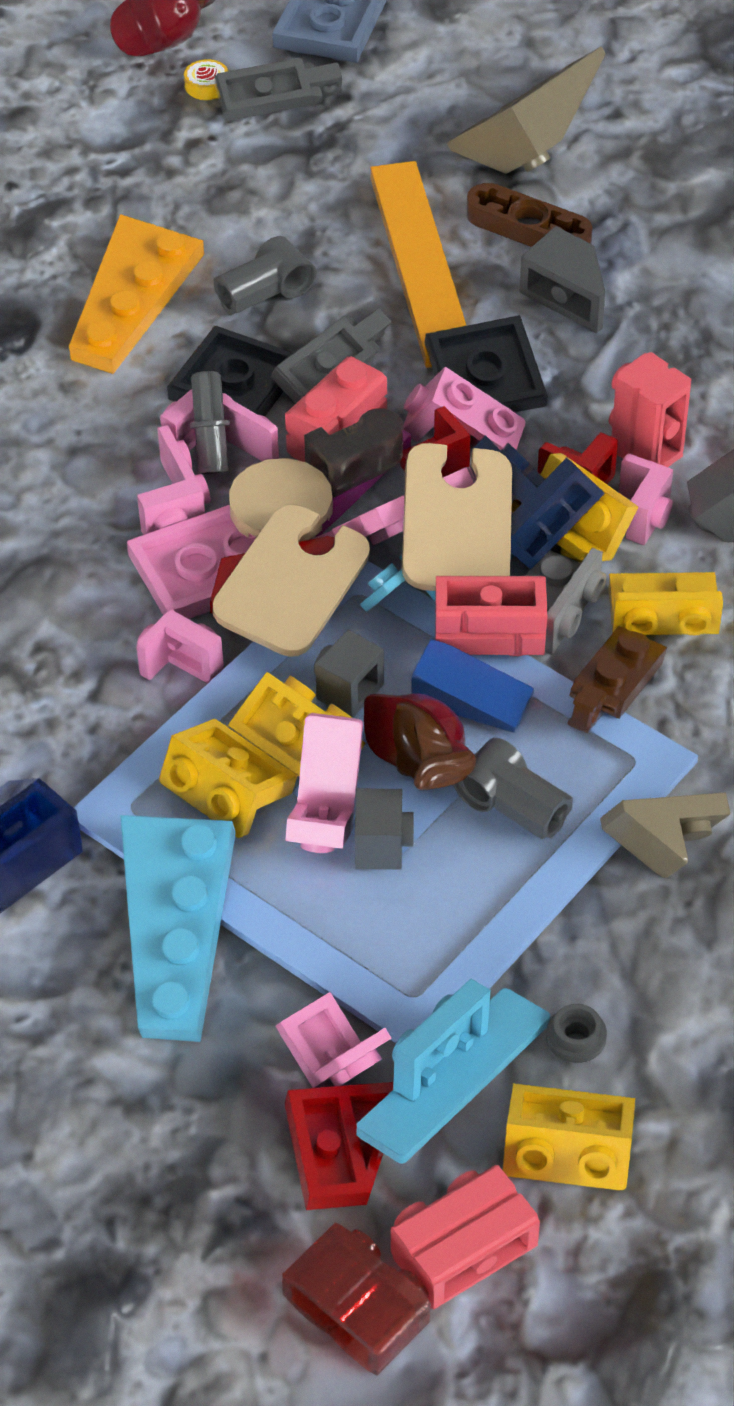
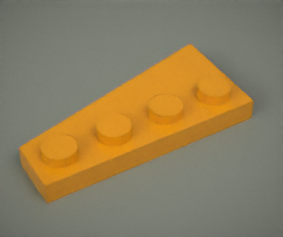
M120 214L70 341L69 351L71 360L114 374L204 256L203 240Z

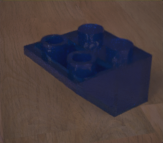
M40 778L9 780L0 787V913H2L83 852L77 810Z

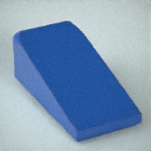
M434 639L429 640L411 678V694L429 695L445 703L458 716L515 733L534 694L533 687L449 644Z

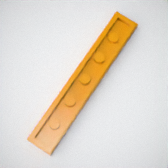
M416 161L371 166L372 186L425 368H430L432 365L424 344L425 334L467 325Z

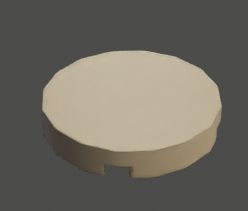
M267 459L253 464L235 477L229 490L231 520L238 531L248 538L249 533L257 537L272 514L284 505L296 504L319 514V520L312 531L304 534L299 539V542L316 536L322 530V524L327 518L329 521L333 513L331 484L320 470L307 462L294 459Z

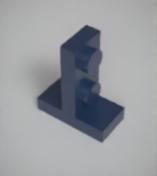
M485 435L474 447L500 452L511 463L512 493L522 503L511 515V553L530 569L605 494L567 457L545 479L535 469L527 475L524 470L530 463L509 443L500 449Z

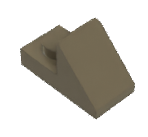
M724 792L622 800L600 818L602 830L656 874L663 878H668L688 862L684 841H694L710 836L712 834V827L731 813L727 795Z

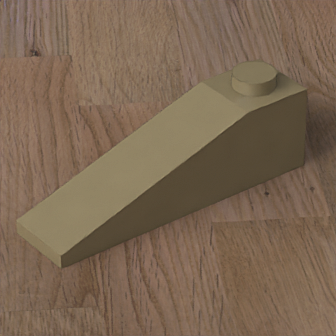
M602 46L565 66L532 87L531 90L502 106L499 111L488 118L480 120L448 141L447 145L450 150L505 174L522 165L526 172H529L549 160L550 156L547 150L563 139L606 55Z

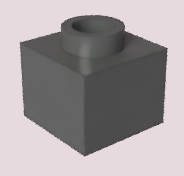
M347 630L333 646L327 645L324 647L314 664L317 700L328 706L332 703L353 718L364 707L365 698L368 695L376 694L384 685V649L350 630Z
M356 788V869L402 870V847H413L414 812H402V789Z

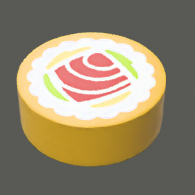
M203 59L191 63L184 71L186 92L199 100L217 99L214 75L227 72V67L223 63L211 59Z

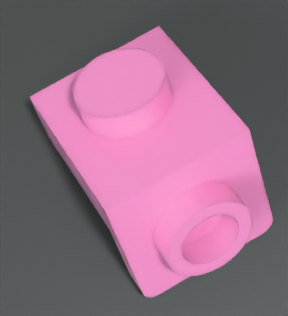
M626 454L621 462L619 493L631 499L630 501L639 506L626 531V539L645 546L656 527L662 529L669 519L673 500L670 499L673 469L632 454Z
M171 609L155 624L148 625L138 638L136 649L139 672L141 676L148 680H151L168 662L207 684L224 669L222 638L209 626L201 623L197 624Z

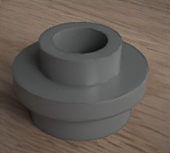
M570 1004L564 1006L552 1016L547 1025L546 1038L549 1048L556 1056L568 1062L582 1063L596 1058L603 1051L606 1045L607 1029L604 1021L594 1009L584 1004ZM578 1033L583 1035L585 1039H572L567 1036Z

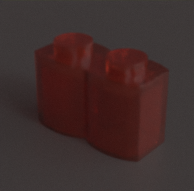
M335 1222L282 1273L283 1295L308 1321L329 1334L362 1367L378 1376L429 1324L431 1302L428 1300L429 1293L422 1281L412 1272L406 1269H401L398 1272L391 1266L383 1263L380 1260L381 1252L378 1246L367 1234L358 1229H354L351 1232Z

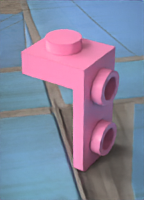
M444 367L426 386L418 384L409 394L403 408L408 411L402 429L411 433V439L416 442L434 427V410L445 406L470 435L479 441L486 435L500 449L509 443L517 450L526 424L524 418L447 367Z
M191 389L178 401L172 402L165 409L164 413L160 415L161 426L168 425L176 441L184 440L189 451L196 446L195 429L190 428V423L194 422ZM222 393L224 420H230V426H225L226 441L261 461L279 459L278 429L276 425L267 417L255 414L233 401L227 394Z
M168 425L158 427L157 430L161 463L172 484L137 495L140 526L143 535L205 513L204 505L211 502L209 488L204 476L201 473L195 475L192 471V460L185 441H176Z
M310 713L305 718L298 799L296 806L287 818L285 841L300 843L302 849L315 853H329L334 851L335 848L342 849L354 824L356 788L363 733L362 720Z
M331 992L275 1026L312 1088L329 1078L334 1086H341L382 1060L376 1048L392 1039L387 1029L384 1028L361 1042Z

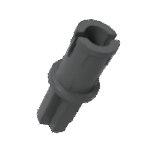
M215 371L197 372L192 374L191 377L194 422L190 423V428L195 429L197 474L230 472L225 426H230V420H224L221 375Z

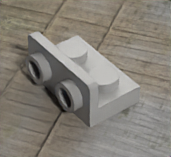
M591 548L581 563L549 550L525 575L546 577V653L553 655L564 637L570 639L574 636L581 622L583 609L587 603H595L599 599L606 583V574L601 572L602 551Z

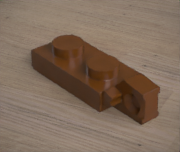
M618 626L575 678L569 694L571 698H574V709L568 725L588 734L604 712L620 719L662 665L667 647L648 639L639 632L630 631Z

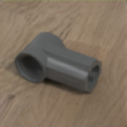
M276 236L264 242L254 260L215 277L214 289L224 310L229 315H233L279 293L291 299L300 297L313 285L317 271L315 266L286 237Z
M493 737L489 739L474 754L476 757L474 771L461 782L453 784L457 794L471 808L479 812H488L495 808L542 840L546 837L551 839L563 827L566 817L572 810L573 797L529 770L521 753L512 744L501 738Z

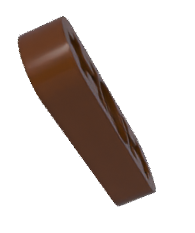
M494 183L478 184L468 191L467 219L471 224L532 247L557 226L592 244V224L582 215ZM521 218H535L540 222L529 225L522 224L518 220Z

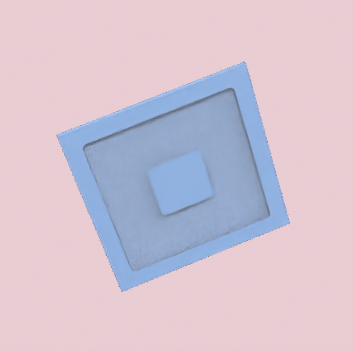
M367 561L335 612L306 653L288 657L256 642H252L66 814L67 821L124 859L120 815L211 820L163 786L159 781L172 735L214 718L227 726L266 672L283 683L291 675L316 694L315 661L324 647L327 645L333 646L347 630L384 649V685L376 694H411L413 671L429 640H435V601L414 587L402 582L368 612H365L359 604L374 592L367 583L383 571L380 567ZM471 655L533 687L534 694L515 733L458 716L464 727V745L475 754L493 737L501 738L512 744L523 756L529 770L573 797L572 810L566 817L563 827L551 839L546 837L542 840L495 808L488 812H479L471 808L457 794L453 785L424 791L418 790L414 785L412 777L401 775L397 771L396 766L379 758L370 749L364 732L363 707L353 717L362 720V740L366 743L360 753L357 788L402 789V812H414L413 847H402V870L356 869L355 814L353 830L342 849L335 848L334 851L329 853H315L302 849L300 843L285 841L287 818L297 804L300 778L298 776L292 794L257 809L249 834L241 838L235 837L220 925L323 995L331 992L338 1005L378 1032L386 1028L392 1037L390 1040L397 1043L404 1032L409 1029L415 1030L432 1014L435 1006L444 996L448 994L453 995L471 978L490 989L621 846L620 843L602 830L600 818L622 800L666 797L696 765L698 755L624 712L620 719L604 712L588 734L568 725L574 709V698L569 696L573 681L529 655ZM316 696L312 700V703L324 711L329 707L317 700Z

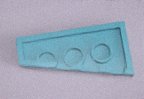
M120 815L138 1029L142 1038L201 1042L236 835L233 822Z

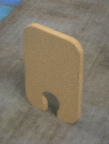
M423 443L413 447L408 454L405 465L402 574L407 583L414 588L435 591L436 576H510L512 467L507 457L494 450L473 448L471 467L475 472L476 481L467 488H456L449 485L441 473V468L447 460V445Z
M296 504L279 507L272 514L215 596L213 601V617L222 627L281 655L288 657L302 655L311 648L366 565L370 556L368 540L361 533L342 525L335 535L334 547L328 553L323 555L308 554L301 549L298 542L304 534L312 531L319 520V514Z

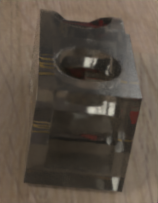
M373 409L364 413L360 417L359 422L331 435L320 427L304 435L305 462L324 474L331 484L332 497L335 498L383 474L384 471L394 467L401 461L403 457V421L394 411Z

